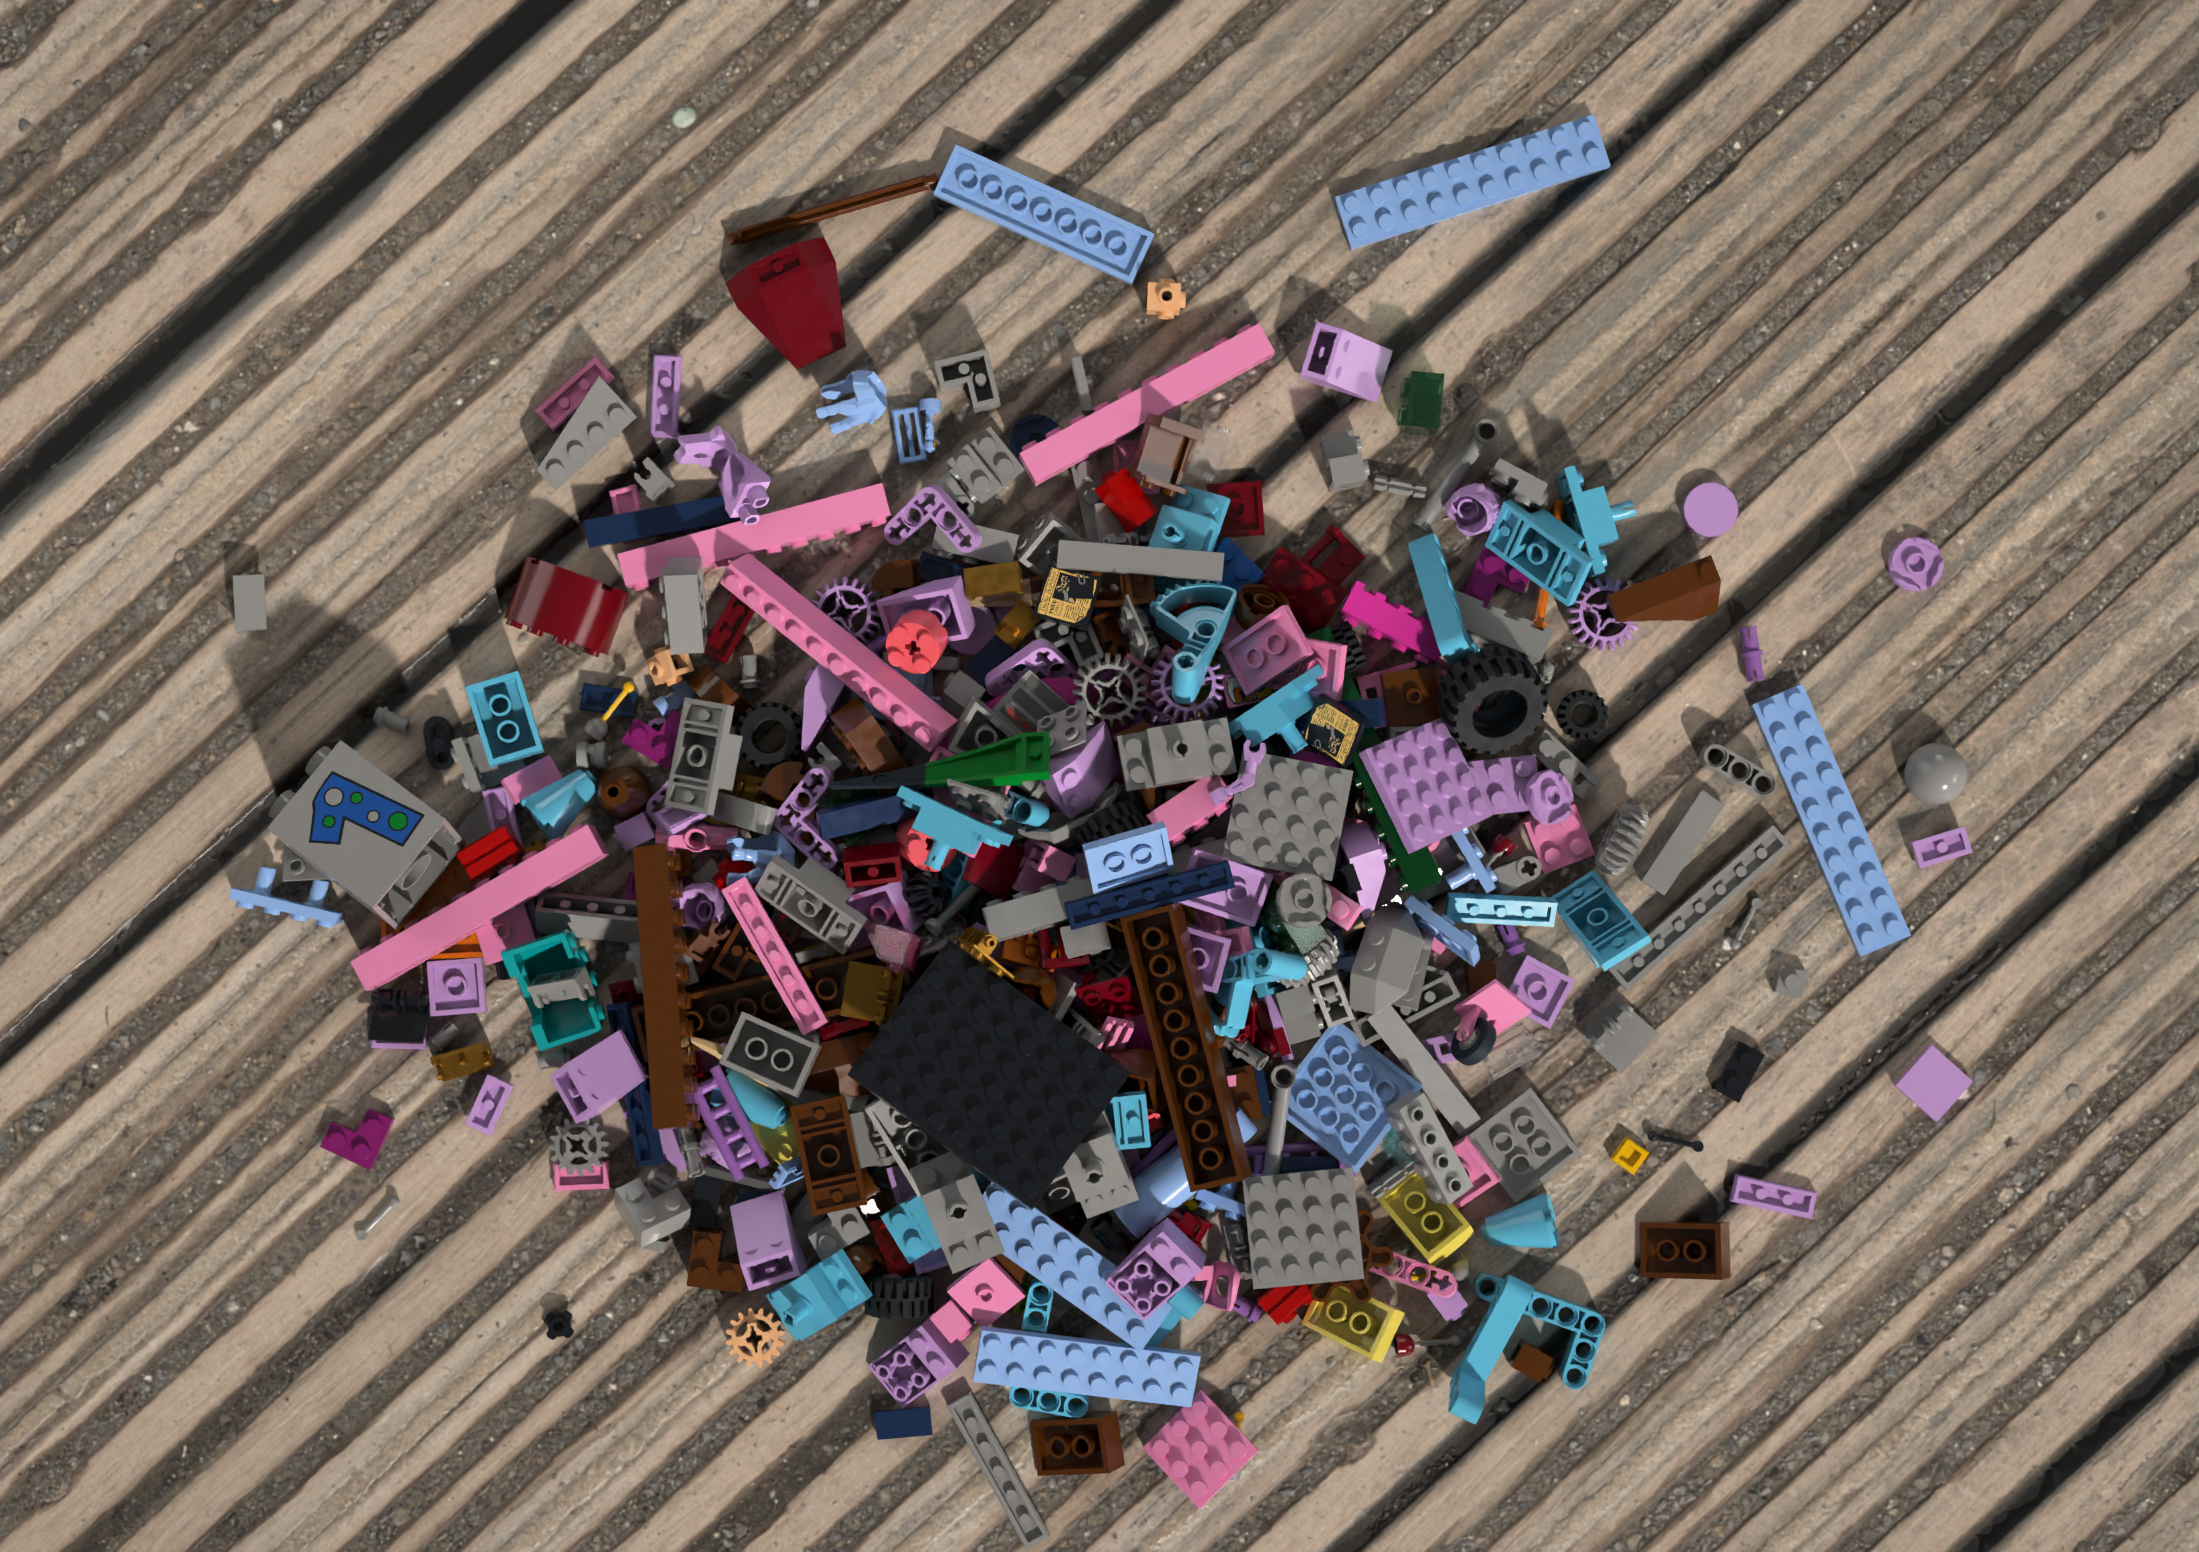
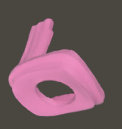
M1218 1260L1213 1261L1210 1265L1203 1266L1202 1271L1190 1281L1204 1280L1202 1293L1205 1304L1223 1311H1231L1236 1301L1240 1282L1239 1270L1233 1264ZM1222 1275L1229 1279L1228 1294L1225 1297L1221 1296L1217 1290V1282Z

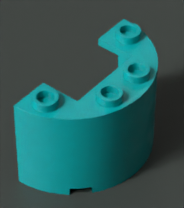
M562 930L501 951L500 954L510 978H517L532 1015L530 1028L539 1051L603 1031V1021L607 1020L604 1006L599 1003L595 986H599L598 977L594 970L590 971L587 964L589 961L587 949L585 946H579L574 931ZM586 966L595 990L594 996L587 997V1000L583 1001L579 998L551 1002L546 1005L543 1003V1008L535 1006L532 996L526 987L537 975Z

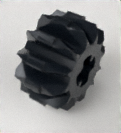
M920 871L906 880L907 888L904 889V892L907 894V899L905 901L909 902L910 911H915L917 917H935L947 907L946 901L950 899L946 894L948 887L944 886L943 877H938L937 872Z

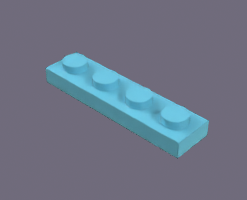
M1448 892L1444 914L1454 922L1554 927L1558 902L1556 898Z

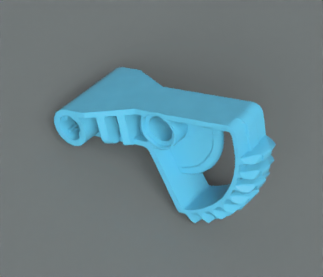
M1186 580L1183 587L1176 584L1174 591L1167 588L1164 595L1158 594L1156 601H1152L1150 605V612L1156 619V626L1184 644L1181 652L1176 654L1173 659L1172 698L1179 704H1189L1197 697L1211 659L1234 615L1237 591L1221 585L1219 581L1214 584L1207 580L1205 583H1200L1199 580H1196L1195 584H1190ZM1194 602H1215L1227 606L1225 610L1210 606L1195 607L1183 612L1177 618L1169 613L1182 605Z
M1264 948L1250 950L1239 956L1228 957L1218 993L1211 992L1216 1001L1227 1007L1224 1021L1215 1014L1207 1000L1215 1034L1229 1038L1236 1037L1239 1030L1245 1028L1253 986L1285 979L1300 980L1307 972L1306 960L1299 955Z

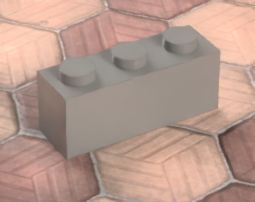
M945 518L949 525L953 526L956 522L954 519ZM975 525L982 536L981 545L969 553H964L958 550L943 531L936 526L931 548L937 552V557L952 560L953 556L964 558L963 563L979 566L980 562L992 565L1015 560L1016 548L1020 536L1017 534ZM963 526L957 528L955 532H960L959 530L962 529ZM969 534L966 535L964 540L966 544L970 543L971 536Z

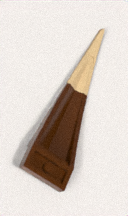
M1075 570L1102 577V584L1094 608H1121L1126 595H1129L1133 607L1151 605L1152 601H1156L1153 576ZM1046 573L1023 579L1024 593L1018 594L1015 591L975 597L974 601H969L970 606L1015 607L1022 600L1029 607H1036Z

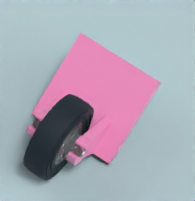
M1494 979L1454 1006V1011L1461 1016L1460 1028L1451 1043L1452 1055L1466 1066L1479 1063L1492 1050L1496 1036L1530 1014L1532 1008Z

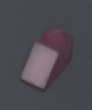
M866 921L863 926L878 959L887 964L886 969L902 974L903 970L914 972L924 940L911 932Z

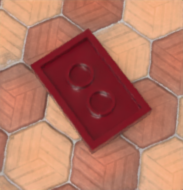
M1283 546L1279 547L1263 571L1265 576L1257 583L1270 586L1269 591L1276 595L1278 591L1283 593L1289 600L1290 609L1298 624L1312 633L1325 628L1349 592L1348 589Z

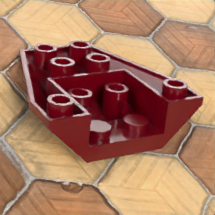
M824 237L797 242L748 265L725 283L738 310L796 370L846 347L836 261Z

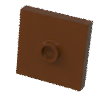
M1435 666L1380 674L1388 728L1429 723L1441 718L1436 705L1439 687Z

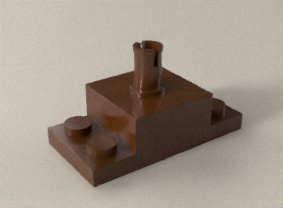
M845 1094L791 1105L790 1111L812 1215L817 1216L867 1205L868 1201L862 1177L863 1171Z

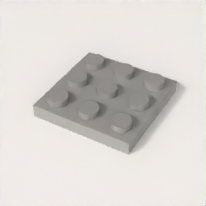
M1528 1087L1468 1134L1501 1178L1499 1183L1515 1203L1581 1154L1531 1087Z

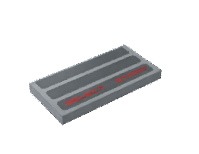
M1028 668L992 708V711L1020 734L1037 732V720L1067 709L1070 705Z

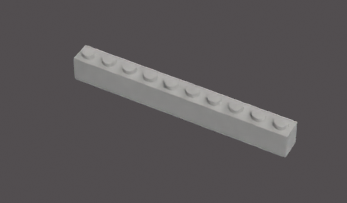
M1215 837L1201 840L1200 845L1190 848L1189 845H1182L1174 848V853L1171 855L1175 871L1168 873V875L1186 870L1193 848L1222 856L1226 838L1216 841ZM1082 875L1067 879V884L1057 887L1056 883L1040 887L1041 892L1029 894V891H1024L1013 895V900L1003 902L1002 899H996L987 902V907L982 908V914L988 933L995 935L998 943L1069 922L1064 902L1093 895L1089 878L1083 879Z

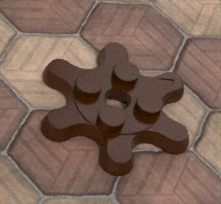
M1357 1211L1364 1279L1313 1284L1310 1294L1315 1301H1326L1333 1289L1339 1286L1348 1288L1354 1300L1359 1303H1365L1371 1299L1372 1288L1366 1280L1368 1270L1374 1266H1389L1393 1262L1394 1256L1388 1247H1374L1368 1242L1367 1232L1373 1224V1216L1369 1211Z

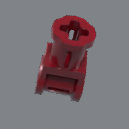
M1177 1208L1161 1220V1222L1166 1218L1171 1220L1199 1249L1202 1247L1201 1241L1207 1230L1214 1225L1206 1218L1186 1209L1183 1212Z

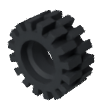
M1345 621L1331 627L1330 631L1335 642L1347 645L1345 664L1349 673L1367 666L1362 647L1351 624Z
M1585 689L1567 694L1557 707L1558 714L1556 719L1559 720V727L1564 730L1566 735H1570L1574 739L1582 740L1598 735L1607 725L1606 720L1609 718V715H1607L1608 706L1604 704L1605 700L1599 697L1598 693ZM1579 704H1585L1592 710L1593 717L1587 725H1579L1573 720V709Z

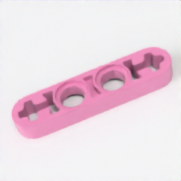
M1394 1252L1393 1259L1400 1261L1398 1272L1388 1273L1385 1267L1376 1269L1377 1266L1368 1270L1369 1272L1442 1298L1453 1296L1458 1288L1456 1278L1448 1271ZM1423 1268L1426 1271V1278L1423 1282L1416 1283L1412 1280L1411 1273L1414 1269ZM1432 1272L1436 1273L1434 1278L1439 1281H1444L1445 1277L1449 1278L1448 1281L1452 1285L1451 1289L1446 1288L1442 1292L1441 1287L1433 1282L1431 1288L1427 1287L1431 1282Z

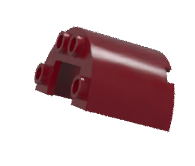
M527 556L504 618H507V625L522 629L523 625L528 626L527 632L541 637L546 632L554 635L552 639L554 642L568 646L569 642L584 646V653L599 657L600 653L608 655L630 594L584 575Z

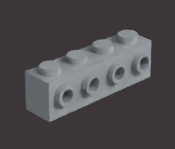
M547 891L539 895L535 909L536 930L539 934L550 935L568 929L574 931L577 938L623 943L639 941L637 901Z
M1409 1091L1385 1108L1391 1127L1398 1132L1402 1140V1148L1410 1155L1414 1162V1170L1423 1179L1427 1187V1195L1432 1201L1450 1205L1474 1187L1424 1092Z

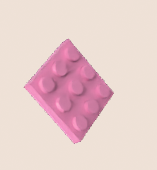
M1202 1389L1193 1397L1191 1407H1183L1143 1447L1146 1453L1198 1509H1201L1259 1451Z

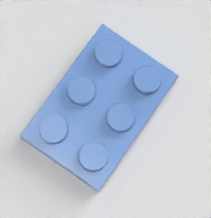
M1164 821L1082 844L1090 885L1094 895L1175 871Z
M1411 895L1404 903L1407 911H1410L1418 927L1434 935L1436 939L1471 966L1475 967L1481 957L1476 943L1477 939L1474 935L1465 929L1462 932L1454 927L1455 923L1452 919L1443 913L1440 916L1432 911V905L1423 898L1417 900Z

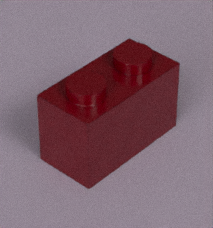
M900 842L844 848L843 865L847 888L903 881Z

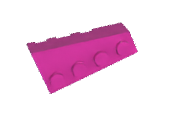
M1357 580L1352 585L1338 612L1339 615L1343 616L1341 621H1348L1354 628H1356L1357 624L1366 628L1365 633L1374 639L1380 640L1383 637L1391 641L1390 647L1404 653L1405 650L1416 654L1414 659L1427 666L1430 662L1436 664L1441 653L1430 620L1419 615L1418 617L1413 616V612L1401 604L1394 603L1392 605L1388 603L1389 599L1386 598L1387 596L1378 591L1369 590L1367 592L1363 590L1365 584Z

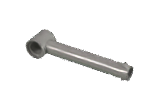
M1483 419L1474 426L1471 440L1425 503V506L1418 515L1414 514L1412 523L1424 532L1432 527L1431 523L1436 518V515L1443 508L1486 445L1491 444L1498 438L1500 429L1494 420ZM1481 425L1491 427L1493 431L1491 439H1483L1479 435Z
M1280 1061L1275 1065L1271 1073L1274 1094L1263 1175L1279 1174L1290 1091L1298 1075L1296 1066L1290 1061ZM1280 1069L1289 1070L1292 1074V1079L1281 1081L1277 1076V1071Z

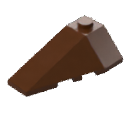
M1709 555L1607 595L1606 599L1616 622H1645L1654 620L1694 621L1717 612L1721 579L1712 556Z
M876 1032L850 1035L818 1043L822 1047L803 1089L817 1090L820 1093L845 1094V1096L850 1097L872 1094L849 1077L848 1073L874 1040Z

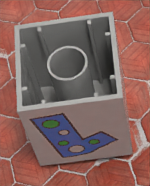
M340 740L333 750L328 746H324L311 757L305 769V772L310 777L297 793L287 790L275 800L269 811V817L273 821L267 828L295 854L397 930L457 857L456 852L466 846V842L444 817Z

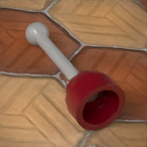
M1498 833L1492 842L1494 853L1484 865V868L1491 867L1498 856H1508L1515 849L1516 845ZM1478 879L1467 883V892L1473 893L1476 891Z
M1405 1334L1394 1336V1349L1397 1357L1410 1355L1415 1347L1443 1344L1458 1346L1461 1343L1458 1335H1453L1447 1339L1413 1341L1409 1335Z

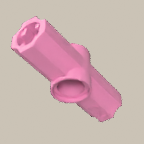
M699 821L667 837L656 825L655 844H667L673 849H689L692 852H701L704 849L727 850V839L733 836L741 837L740 827L735 825H708L705 822ZM692 833H701L705 840L702 842L694 840Z

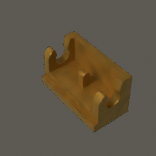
M1018 561L963 569L966 598L969 601H974L975 597L1015 591L1018 594L1024 593L1022 569Z
M489 1040L430 1057L431 1064L436 1066L438 1074H436L437 1080H442L443 1082L496 1067Z

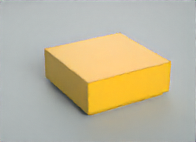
M1625 1136L1610 1159L1634 1175L1649 1152Z

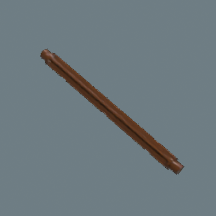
M936 173L928 176L924 174L916 178L738 228L737 231L728 233L727 237L730 245L737 243L745 244L746 242L925 190L927 191L930 187L937 186L938 178Z

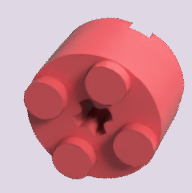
M919 609L910 611L900 617L886 639L889 663L905 672L914 674H925L934 667L948 643V632L939 622L940 619L929 611Z
M916 817L904 820L898 827L895 842H900L902 862L914 869L939 872L931 868V866L923 864L934 843L933 838L912 828ZM949 849L941 870L953 861L957 849Z

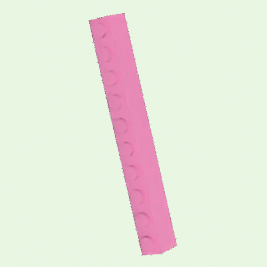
M1258 323L1253 327L1251 324H1247L1236 331V336L1229 340L1227 337L1217 340L1212 344L1214 348L1204 353L1202 349L1188 357L1190 361L1183 365H1180L1179 362L1165 369L1166 374L1156 378L1153 375L1141 383L1142 387L1133 391L1132 388H1129L1117 396L1118 400L1109 404L1106 401L1099 404L1093 409V414L1087 417L1084 414L1075 417L1069 422L1071 424L1069 427L1063 430L1060 427L1051 430L1045 435L1047 439L1039 443L1034 440L1021 448L1023 452L1019 454V459L1034 486L1142 429L1148 413L1164 417L1272 358L1275 350L1260 324Z
M883 483L760 515V519L756 524L743 525L742 521L619 553L617 556L625 586L633 587L634 591L649 588V583L659 580V577L662 576V567H666L668 558L702 556L703 568L713 566V569L716 570L728 567L729 561L736 560L747 553H750L753 557H755V554L766 552V555H773L782 552L781 547L792 545L793 548L808 545V540L818 538L819 541L829 540L835 537L834 533L844 530L845 534L861 531L860 526L870 523L872 527L885 525L888 523L887 519L893 517Z
M750 553L741 556L729 564L720 582L721 585L927 751L931 752L937 745L940 746L947 741L958 722L956 718Z
M584 823L569 830V836L563 839L557 837L545 844L547 848L543 851L528 853L522 857L523 862L514 867L511 864L498 871V877L492 880L486 878L474 885L476 889L468 894L462 892L451 898L452 903L443 908L440 905L427 912V918L421 921L415 919L404 925L405 930L396 935L393 932L381 938V944L375 948L368 946L357 952L358 957L350 961L365 991L378 989L610 855L596 827L593 825L585 826Z

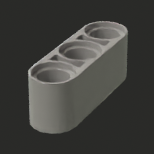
M1712 744L1703 747L1700 751L1699 761L1704 768L1747 793L1761 797L1768 796L1775 791L1776 780L1772 774L1726 747ZM1711 749L1719 753V761L1716 764H1712L1708 760V753ZM1735 763L1740 764L1743 768V774L1740 778H1736L1732 774L1731 769ZM1758 777H1763L1767 782L1766 789L1763 792L1757 790L1755 786Z
M718 791L714 815H711L710 818L770 836L777 809Z

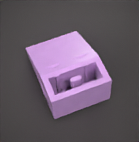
M1316 322L1299 379L1377 403L1393 350L1343 329Z
M621 1029L564 1064L550 1075V1078L577 1124L601 1114L647 1079L648 1075Z
M782 1190L730 1206L740 1266L749 1291L800 1276L808 1268Z
M1166 1218L1139 1243L1104 1283L1145 1321L1202 1271L1207 1255L1171 1220Z
M930 1315L868 1365L870 1370L902 1408L957 1369L970 1354L958 1339L950 1344L931 1321Z

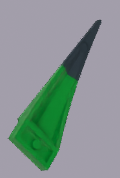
M1049 731L1020 733L1007 739L936 761L874 775L830 782L829 788L832 790L900 788L901 785L908 788L948 787L947 779L971 786H1019L1023 784V781L1050 780Z

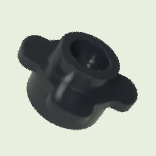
M569 1311L557 1314L549 1312L546 1315L545 1321L548 1323L546 1335L549 1339L554 1340L560 1336L570 1338L574 1334V1330L571 1328L572 1313ZM557 1323H561L562 1327L559 1328Z

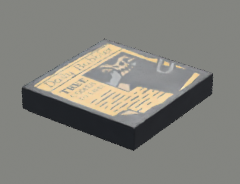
M1049 564L1033 614L1034 618L1087 631L1102 584V577L1071 569H1059L1056 565Z
M1321 693L1316 698L1302 737L1308 743L1307 746L1346 769L1352 763L1368 720L1328 695Z

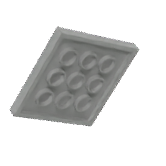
M1244 750L1242 753L1238 778H1242L1243 773L1245 771L1246 762L1244 760ZM1265 754L1261 763L1257 764L1255 784L1244 791L1234 794L1222 857L1238 863L1292 874L1301 872L1313 873L1319 876L1320 879L1332 881L1353 771Z
M1353 1167L1251 1176L1242 1180L1253 1289L1364 1279Z

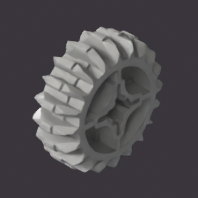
M1109 652L1105 653L1104 662H1101L1099 655H1095L1096 665L1093 666L1087 660L1085 661V666L1088 671L1081 668L1077 671L1083 679L1075 678L1073 684L1081 687L1072 691L1073 695L1081 696V698L1075 701V705L1086 701L1087 713L1090 711L1094 720L1096 716L1100 718L1099 723L1109 719L1110 728H1114V719L1118 718L1119 723L1123 726L1125 725L1124 715H1127L1131 720L1135 719V715L1131 710L1134 709L1141 712L1142 707L1136 702L1146 701V696L1139 694V692L1147 691V685H1138L1139 682L1145 679L1144 674L1134 675L1140 669L1138 665L1133 666L1131 669L1128 668L1131 663L1130 658H1127L1123 664L1120 663L1121 654L1119 653L1116 654L1115 661H1110ZM1103 669L1117 670L1109 679H1103L1094 675ZM1124 675L1130 679L1133 686L1131 698L1126 696V693L1119 686ZM1088 682L1093 684L1100 693L1095 706L1087 695ZM1115 682L1116 687L1114 691H1117V694L1110 693L1104 699L1105 689H1102V686L1110 687ZM1112 701L1126 705L1116 711L1102 710Z
M1625 803L1618 809L1598 846L1595 857L1596 867L1614 876H1618L1625 871L1626 866L1629 865L1642 841L1648 825V812L1630 803Z
M1318 925L1306 929L1300 928L1295 932L1292 931L1290 935L1284 936L1281 942H1277V947L1272 950L1302 956L1307 962V972L1300 980L1285 979L1276 982L1286 988H1291L1292 986L1298 988L1301 984L1307 986L1310 981H1316V978L1319 976H1324V972L1332 968L1331 964L1336 963L1338 960L1337 956L1340 954V945L1333 932L1328 927Z

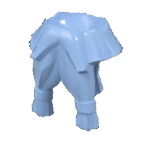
M852 371L847 375L846 379L824 385L820 389V394L826 399L837 400L845 394L855 392V398L816 409L817 417L823 419L837 413L848 415L846 419L830 425L831 432L835 435L843 430L846 431L866 422L873 424L875 420L883 415L888 405L886 401L887 389L874 371Z
M777 830L771 831L770 836L765 834L758 838L733 836L727 839V852L731 854L732 860L752 861L757 867L748 873H728L726 878L727 886L743 877H747L750 884L757 885L775 854L787 860L795 867V850L791 846V842Z

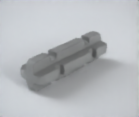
M1376 475L1373 481L1374 490H1388V493L1408 497L1413 495V498L1423 499L1427 491L1426 484L1418 482L1412 484V481L1392 477L1387 479V476Z
M1408 1156L1400 1162L1401 1165H1395L1379 1177L1380 1180L1378 1182L1375 1180L1368 1186V1190L1374 1198H1380L1385 1194L1384 1191L1386 1189L1390 1190L1404 1180L1406 1174L1409 1173L1410 1175L1415 1172V1164L1411 1157Z

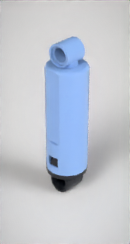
M1237 1107L1235 1111L1243 1142L1245 1143L1256 1133L1257 1128L1241 1108ZM1178 1144L1133 1179L1139 1194V1200L1107 1211L1092 1223L1089 1229L1107 1250L1116 1247L1126 1236L1135 1242L1197 1192H1190Z

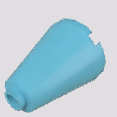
M578 769L523 798L520 804L526 813L530 810L533 817L532 820L551 840L557 837L562 838L597 791L595 784L598 781L590 771L586 770L583 772Z
M729 1067L725 1069L729 1073L726 1079L749 1122L771 1129L785 1124L789 1112H787L788 1106L772 1090L747 1075ZM718 1087L712 1090L709 1104L713 1106L711 1107L712 1109L726 1102ZM731 1112L726 1114L733 1117Z
M1548 1193L1540 1194L1485 1218V1224L1481 1225L1484 1241L1489 1240L1491 1246L1559 1247V1234L1555 1226L1556 1217Z

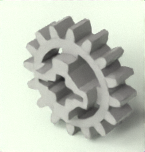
M591 1118L577 1124L575 1120L572 1123L569 1119H565L564 1124L566 1127H555L559 1134L558 1136H550V1139L555 1141V1145L548 1147V1149L556 1152V1155L551 1160L554 1162L560 1161L558 1165L559 1170L568 1167V1175H573L575 1170H577L578 1176H584L585 1169L593 1174L595 1173L594 1165L603 1166L600 1158L601 1156H609L603 1150L604 1147L610 1146V1143L603 1141V1138L608 1133L606 1131H598L601 1127L600 1123L596 1122L591 1126ZM576 1128H586L581 1134L575 1135L571 1132V1130ZM595 1138L597 1142L596 1152L593 1151V1141ZM572 1140L583 1142L582 1147L587 1153L575 1152L577 1146ZM563 1141L566 1142V1151L564 1154L562 1152ZM578 1158H584L588 1161L581 1165L572 1164Z

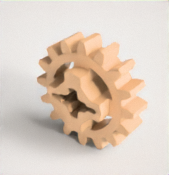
M751 1306L748 1309L747 1315L744 1311H739L738 1316L740 1320L732 1318L730 1323L734 1328H727L726 1333L732 1336V1338L727 1339L725 1342L726 1345H733L729 1354L737 1353L739 1355L738 1363L746 1359L747 1367H750L753 1361H756L757 1366L760 1368L763 1366L764 1359L769 1364L772 1363V1354L779 1356L781 1353L777 1346H784L786 1342L780 1338V1336L786 1333V1329L778 1328L782 1322L781 1319L776 1321L772 1319L774 1311H771L768 1315L764 1314V1307L755 1312V1309ZM760 1320L766 1322L770 1326V1328H766L765 1326H763L760 1323ZM747 1321V1331L738 1334L740 1326ZM753 1331H756L757 1335L762 1336L758 1344L754 1338L750 1339ZM774 1340L772 1347L764 1353L765 1342ZM741 1346L750 1349L752 1354L746 1352Z

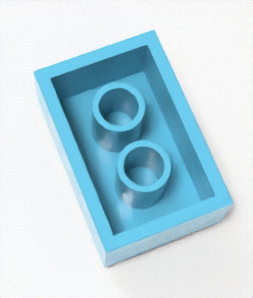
M519 671L465 687L491 768L545 752Z

